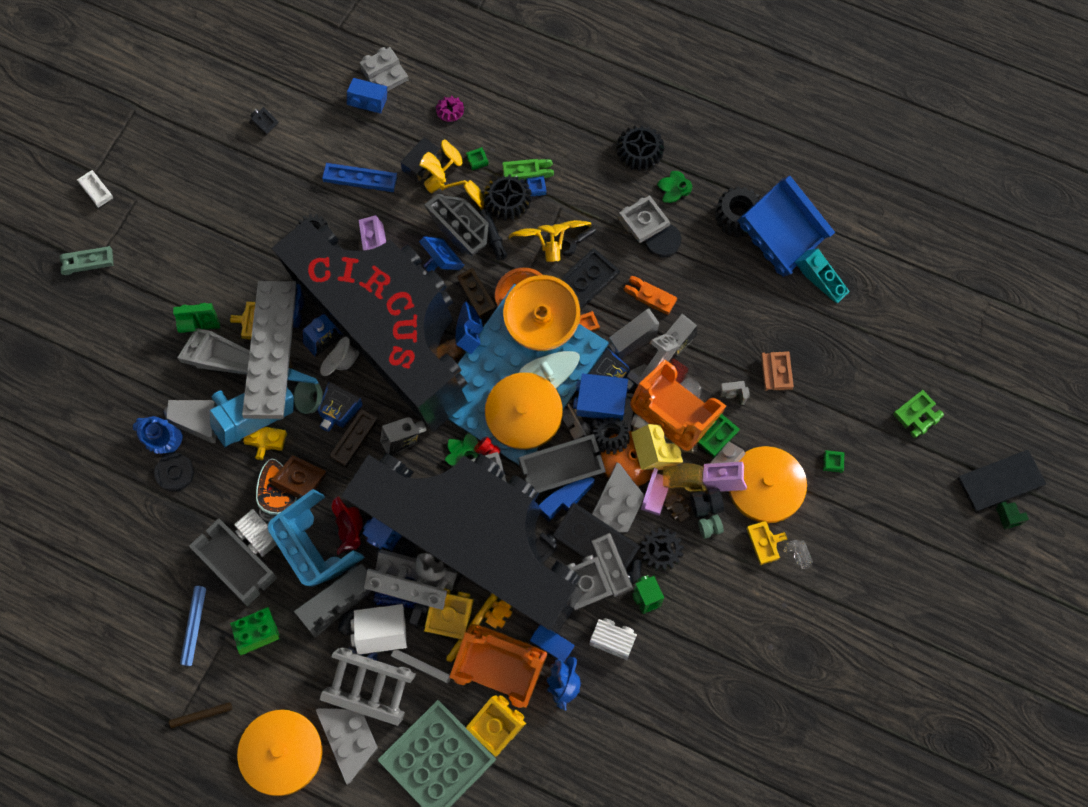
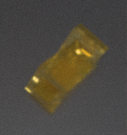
M681 463V466L663 467V486L665 488L685 487L687 491H705L707 488L703 483L704 467L690 463Z

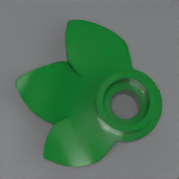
M671 171L670 177L662 178L657 183V186L665 192L662 199L665 203L676 202L681 196H687L692 191L691 181L685 179L683 173L679 171Z
M468 433L464 441L449 439L448 449L451 454L445 458V461L449 465L454 466L463 455L465 457L471 456L474 459L477 458L479 454L474 451V447L478 443L476 437Z

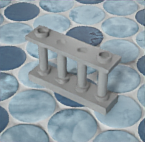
M381 549L376 564V570L378 571L367 570L364 588L443 610L447 590H444V588L453 590L457 570L446 567V573L442 579L426 581L420 578L415 571L416 558Z
M338 648L332 654V658L339 660L333 684L321 693L320 700L398 726L405 714L404 711L398 708L405 683H411L416 673L411 672L406 667H394L352 653V650L348 648ZM347 663L359 666L351 693L343 692L340 689ZM366 669L378 672L372 697L369 700L361 698L359 695ZM386 675L398 679L391 705L389 706L382 705L379 702Z

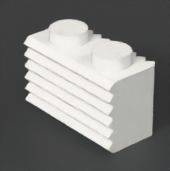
M254 509L234 524L237 528L235 533L242 541L245 538L249 541L248 547L255 555L259 553L263 557L277 545L268 531V525Z
M604 618L602 621L599 619L589 645L627 660L637 634H634V630L629 627L623 626L620 628L615 626V622Z

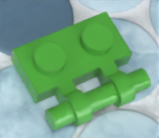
M922 390L896 410L893 415L905 428L912 424L915 429L910 433L912 437L916 438L926 433L931 425H936L940 422V418L944 416V413L941 410L934 413L931 408L936 403ZM925 414L927 420L922 423L919 418Z

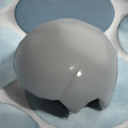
M423 553L417 556L415 571L420 578L426 581H437L444 577L446 567L443 565V561L437 563L432 554Z

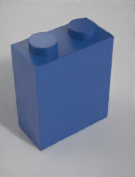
M582 373L581 380H577L576 385L579 397L574 399L573 409H577V416L597 419L607 418V420L613 417L614 421L616 418L622 421L624 419L628 379Z

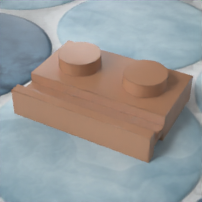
M762 353L761 361L765 391L771 389L792 390L794 386L790 353Z

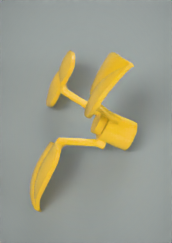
M445 139L441 141L443 152L450 158L443 168H441L439 160L432 153L428 152L423 155L419 166L426 168L433 174V176L424 181V185L430 193H434L438 189L443 191L446 188L463 184L469 196L477 203L481 210L484 209L483 194L479 187L471 180L444 185L446 182L444 171L453 162L457 166L462 165L463 162L459 151Z
M573 220L552 226L542 225L537 227V229H521L511 233L508 237L531 235L539 237L542 250L545 251L546 261L554 262L560 261V249H562L565 230L584 225L591 227L592 224L587 221ZM541 230L550 233L551 241L546 242V245L540 233ZM561 232L559 243L557 244V241H554V236Z

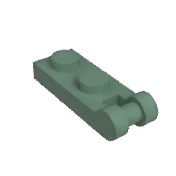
M110 246L60 255V262L62 263L61 274L63 275L114 266L113 253Z

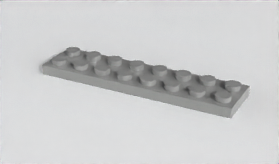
M258 281L242 413L244 419H284L297 290L295 281Z

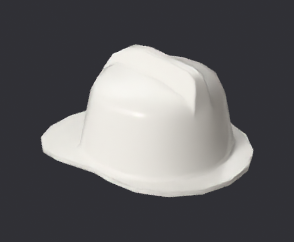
M343 337L321 365V375L327 376L335 369L346 370L354 364L359 356V351L350 345L347 337Z

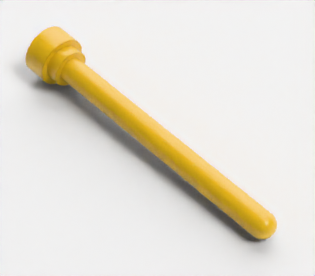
M491 593L467 629L472 624L479 625L482 622L486 613L498 599L497 596ZM462 639L457 641L446 657L448 662H452L456 658Z

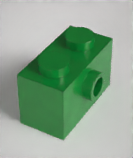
M654 576L639 578L637 580L638 583H635L632 596L635 603L639 605L642 614L661 607L664 596Z

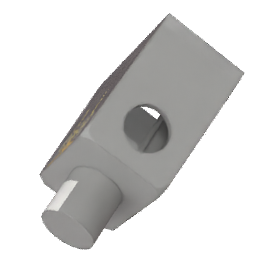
M683 314L665 334L672 336L676 343L680 345L674 353L678 356L697 336V325Z
M410 417L383 425L380 442L386 453L392 456L416 444L418 434L425 432L426 426L422 420L413 423Z

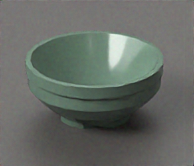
M299 382L294 390V404L296 408L304 414L316 412L323 399L321 386L319 383ZM314 392H317L316 402L313 400Z

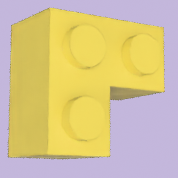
M648 424L631 432L641 470H654V468L667 470L683 462L679 446L665 442L661 425Z

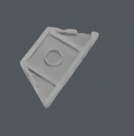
M616 463L592 515L618 532H628L645 496L621 464Z
M318 708L316 712L344 780L348 785L366 765L369 758L378 750L377 744L363 714L348 709Z

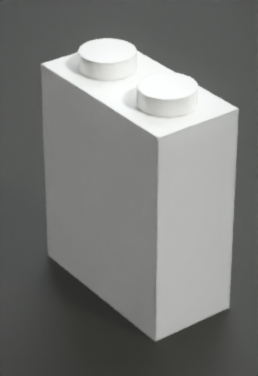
M403 604L354 610V619H351L352 632L354 631V634H351L352 647L356 646L357 654L407 648Z

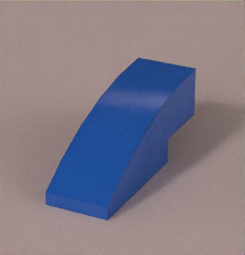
M465 301L459 314L455 338L456 345L472 354L481 344L479 333L483 330V324L475 308Z
M592 477L582 479L557 490L539 505L542 509L540 515L550 522L562 508L568 512L573 503L577 504L594 486L595 479Z

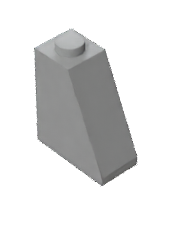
M645 310L609 337L608 349L619 358H622L656 338L659 322L651 310Z
M168 400V407H165L164 415L170 424L208 442L216 443V434L210 426L209 413L210 409L217 407L213 400Z

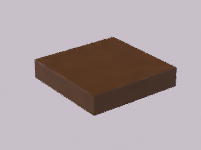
M292 455L272 479L271 485L300 499L309 491L315 490L326 477V471Z

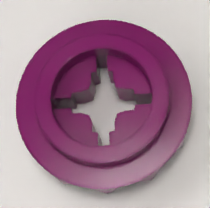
M452 95L447 98L444 96L442 100H438L436 113L444 121H456L464 113L463 102ZM447 105L453 107V113L447 109Z

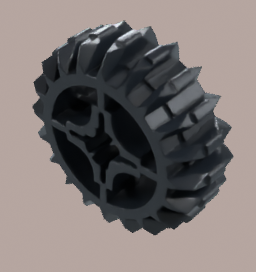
M634 125L633 129L628 127L626 132L623 131L616 144L620 162H624L625 167L631 165V170L636 167L638 171L641 168H644L646 171L648 166L653 169L654 165H658L660 159L663 158L665 150L661 134H656V129L651 131L650 126L644 128L641 125L640 128H637Z
M502 173L500 179L495 176L494 181L490 180L489 185H486L485 192L483 193V202L486 205V209L490 210V214L492 216L496 215L498 220L503 217L504 221L507 218L513 221L514 216L520 219L521 214H526V209L530 208L532 192L529 189L528 183L525 184L524 179L519 180L517 175L512 178L511 174L505 177Z

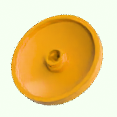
M538 275L524 279L509 292L504 304L503 317L509 334L517 343L531 350L547 351L560 347L574 335L580 321V305L575 292L567 283L553 276Z
M516 373L505 377L493 387L485 404V419L491 433L505 446L517 450H529L542 446L556 434L562 421L563 407L556 388L545 378L533 373Z
M762 446L746 451L739 462L744 464V481L747 485V490L729 491L730 498L735 507L743 515L757 522L776 523L791 517L803 503L807 491L806 476L799 462L789 453L775 447Z
M290 710L267 712L252 721L242 734L237 751L239 769L247 783L261 793L271 796L293 794L304 788L314 778L320 767L322 742L319 733L314 725L299 713Z

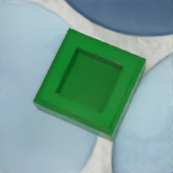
M483 147L466 152V157L472 170L489 165Z
M825 450L823 471L843 473L844 452Z

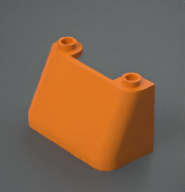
M664 360L639 383L630 401V407L649 424L661 425L664 436L681 449L689 451L723 413L726 405L716 398H709L704 403L675 381L678 375L676 368Z
M472 624L464 634L449 678L454 679V682L460 685L474 681L509 695V700L512 701L511 704L513 706L526 708L543 668L547 652L484 626Z

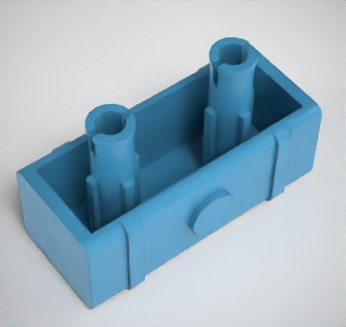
M288 388L286 389L284 417L293 413L294 397ZM222 391L212 395V400L216 403L217 407L209 410L210 426L224 447L238 442L242 438L281 419H244L242 413L245 393L229 401Z

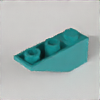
M818 248L807 250L795 261V264L804 276L835 303L840 302L850 292Z

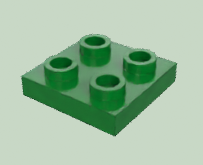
M212 303L173 307L178 333L195 332L197 328L203 330L220 328V321Z
M721 414L697 444L715 458L740 429Z
M269 607L230 623L240 656L279 639V632Z

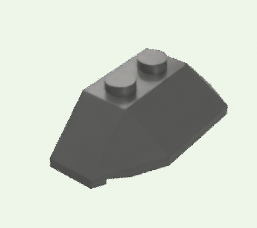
M437 194L424 204L437 227L461 252L473 256L486 246L489 223L465 199Z

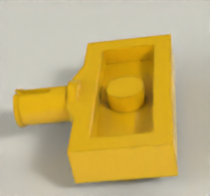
M246 302V308L242 316L231 315V323H242V339H251L255 302Z
M263 427L244 437L243 442L246 445L257 447L258 450L255 458L263 460L266 450L282 451L287 432L286 430Z
M766 521L747 526L746 529L759 564L763 565L779 560L780 556L776 548L777 542L787 540L786 533L773 535Z

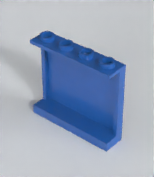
M790 175L781 179L737 220L742 230L749 234L752 242L762 250L764 257L774 265L776 272L782 275V277L793 273L792 270L797 266L795 261L807 250L815 249L824 239L831 237L835 233Z

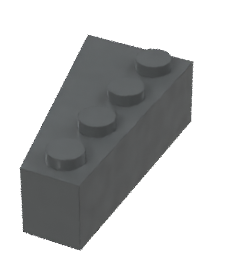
M362 564L352 567L345 576L336 580L328 588L294 611L314 638L372 592V590L364 588L367 570Z

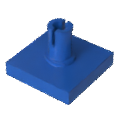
M423 237L419 241L431 256L423 265L424 268H427L428 272L434 271L438 266L441 269L461 270L464 267L462 261L444 239Z

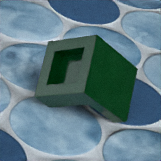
M1002 502L996 507L1004 530L1023 525L1029 520L1026 512L1019 513L1015 502L1009 504Z

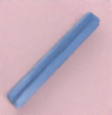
M203 586L194 587L180 664L183 666H191L193 663L206 588Z

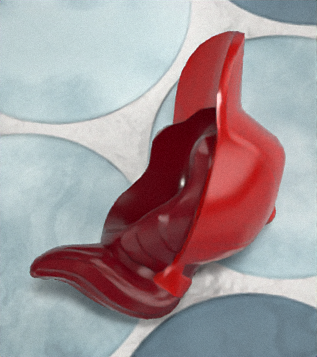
M336 497L332 502V511L336 516L335 521L339 527V538L343 542L337 549V555H340L342 552L352 551L360 546L359 533L362 531L364 524L363 517L358 508L346 507L342 500Z

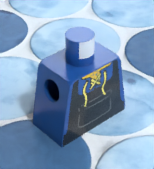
M322 314L303 329V344L316 357L341 338L343 334L325 314Z
M607 348L589 374L628 379L627 376L630 368ZM628 379L627 392H630L635 384L630 379Z
M328 383L322 402L318 407L319 415L324 418L320 428L330 432L334 424L342 428L345 427L362 407L361 398Z

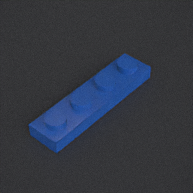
M326 163L322 179L323 182L394 192L397 173Z

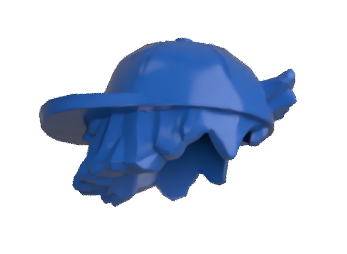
M151 416L137 418V422L133 424V430L137 431L140 442L146 446V449L153 451L155 454L174 452L181 445L183 439L181 430L168 423L167 420Z
M569 657L565 664L560 659L555 660V663L550 666L551 676L547 678V683L550 686L547 688V691L553 694V701L557 707L565 711L567 710L566 703L575 699L580 692L581 682L580 677L575 673L577 665L575 657Z

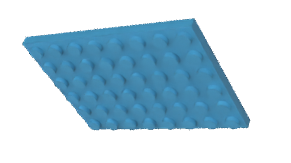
M513 284L483 327V330L479 333L481 344L472 354L466 351L458 363L462 370L460 374L468 383L462 389L468 402L448 420L467 433L472 434L478 440L488 436L491 439V443L501 449V455L519 466L517 459L536 452L538 447L529 450H517L505 446L494 437L485 419V404L493 387L505 377L519 373L523 366L535 359L557 352H577L580 356L577 367L556 389L564 411L577 392V380H581L582 373L589 374L609 345V342L579 324L574 335L560 347L547 351H536L523 347L511 337L503 317L505 300L509 292L516 286V284Z

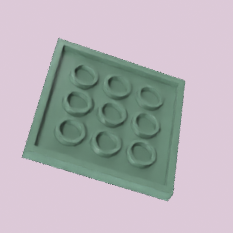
M437 700L378 761L421 807H451L496 761V758Z

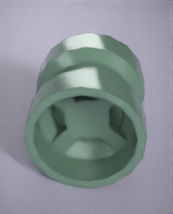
M718 514L712 515L710 519L703 518L698 520L699 530L704 539L711 537L712 534L718 535L724 532Z

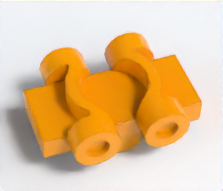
M501 599L500 602L495 601L492 605L493 611H488L485 615V618H487L486 623L494 629L497 626L502 628L506 622L503 620L504 616L509 618L512 614V611L509 610L511 605Z

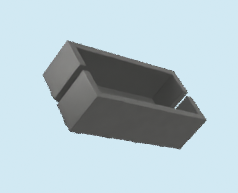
M594 434L521 456L517 459L522 476H527L524 481L532 485L538 493L606 472L601 455L596 457L593 455L599 451Z
M217 519L206 530L212 539L209 541L201 534L189 547L248 607L260 595L259 590L262 589L264 591L277 577L220 519Z

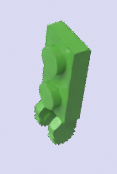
M530 159L502 163L503 175L505 177L511 174L512 178L517 175L519 180H525L532 177L544 176V178L554 176L552 169L539 170V167H551L553 165L551 159Z

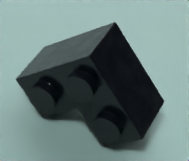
M425 137L400 161L402 171L418 183L426 177L430 178L433 176L426 168L419 166L421 158L426 153H432L439 160L441 168H443L441 149Z

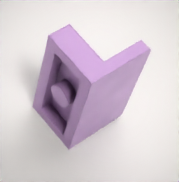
M376 215L359 220L363 250L373 249L386 243L384 225Z
M743 462L704 464L703 483L707 489L718 487L720 492L747 490V485L744 481Z
M654 468L641 510L660 516L672 478L658 474V469Z

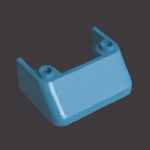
M314 489L272 518L268 524L269 533L300 582L310 587L339 577L365 558L363 554L351 551L342 559L331 557L324 562L305 532L314 522V516L310 508L325 498L322 493Z

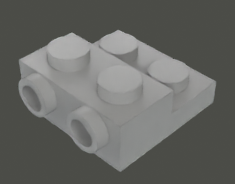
M384 47L380 48L377 54L373 56L367 55L360 62L361 71L367 80L387 86V91L409 80L408 75L399 64V59L391 47L387 49Z
M650 195L639 199L634 205L627 206L619 212V221L628 233L631 232L639 243L670 226V221Z
M593 555L583 558V563L575 565V563L567 565L568 568L581 577L576 586L583 594L578 603H576L575 610L613 595L598 557L594 558Z

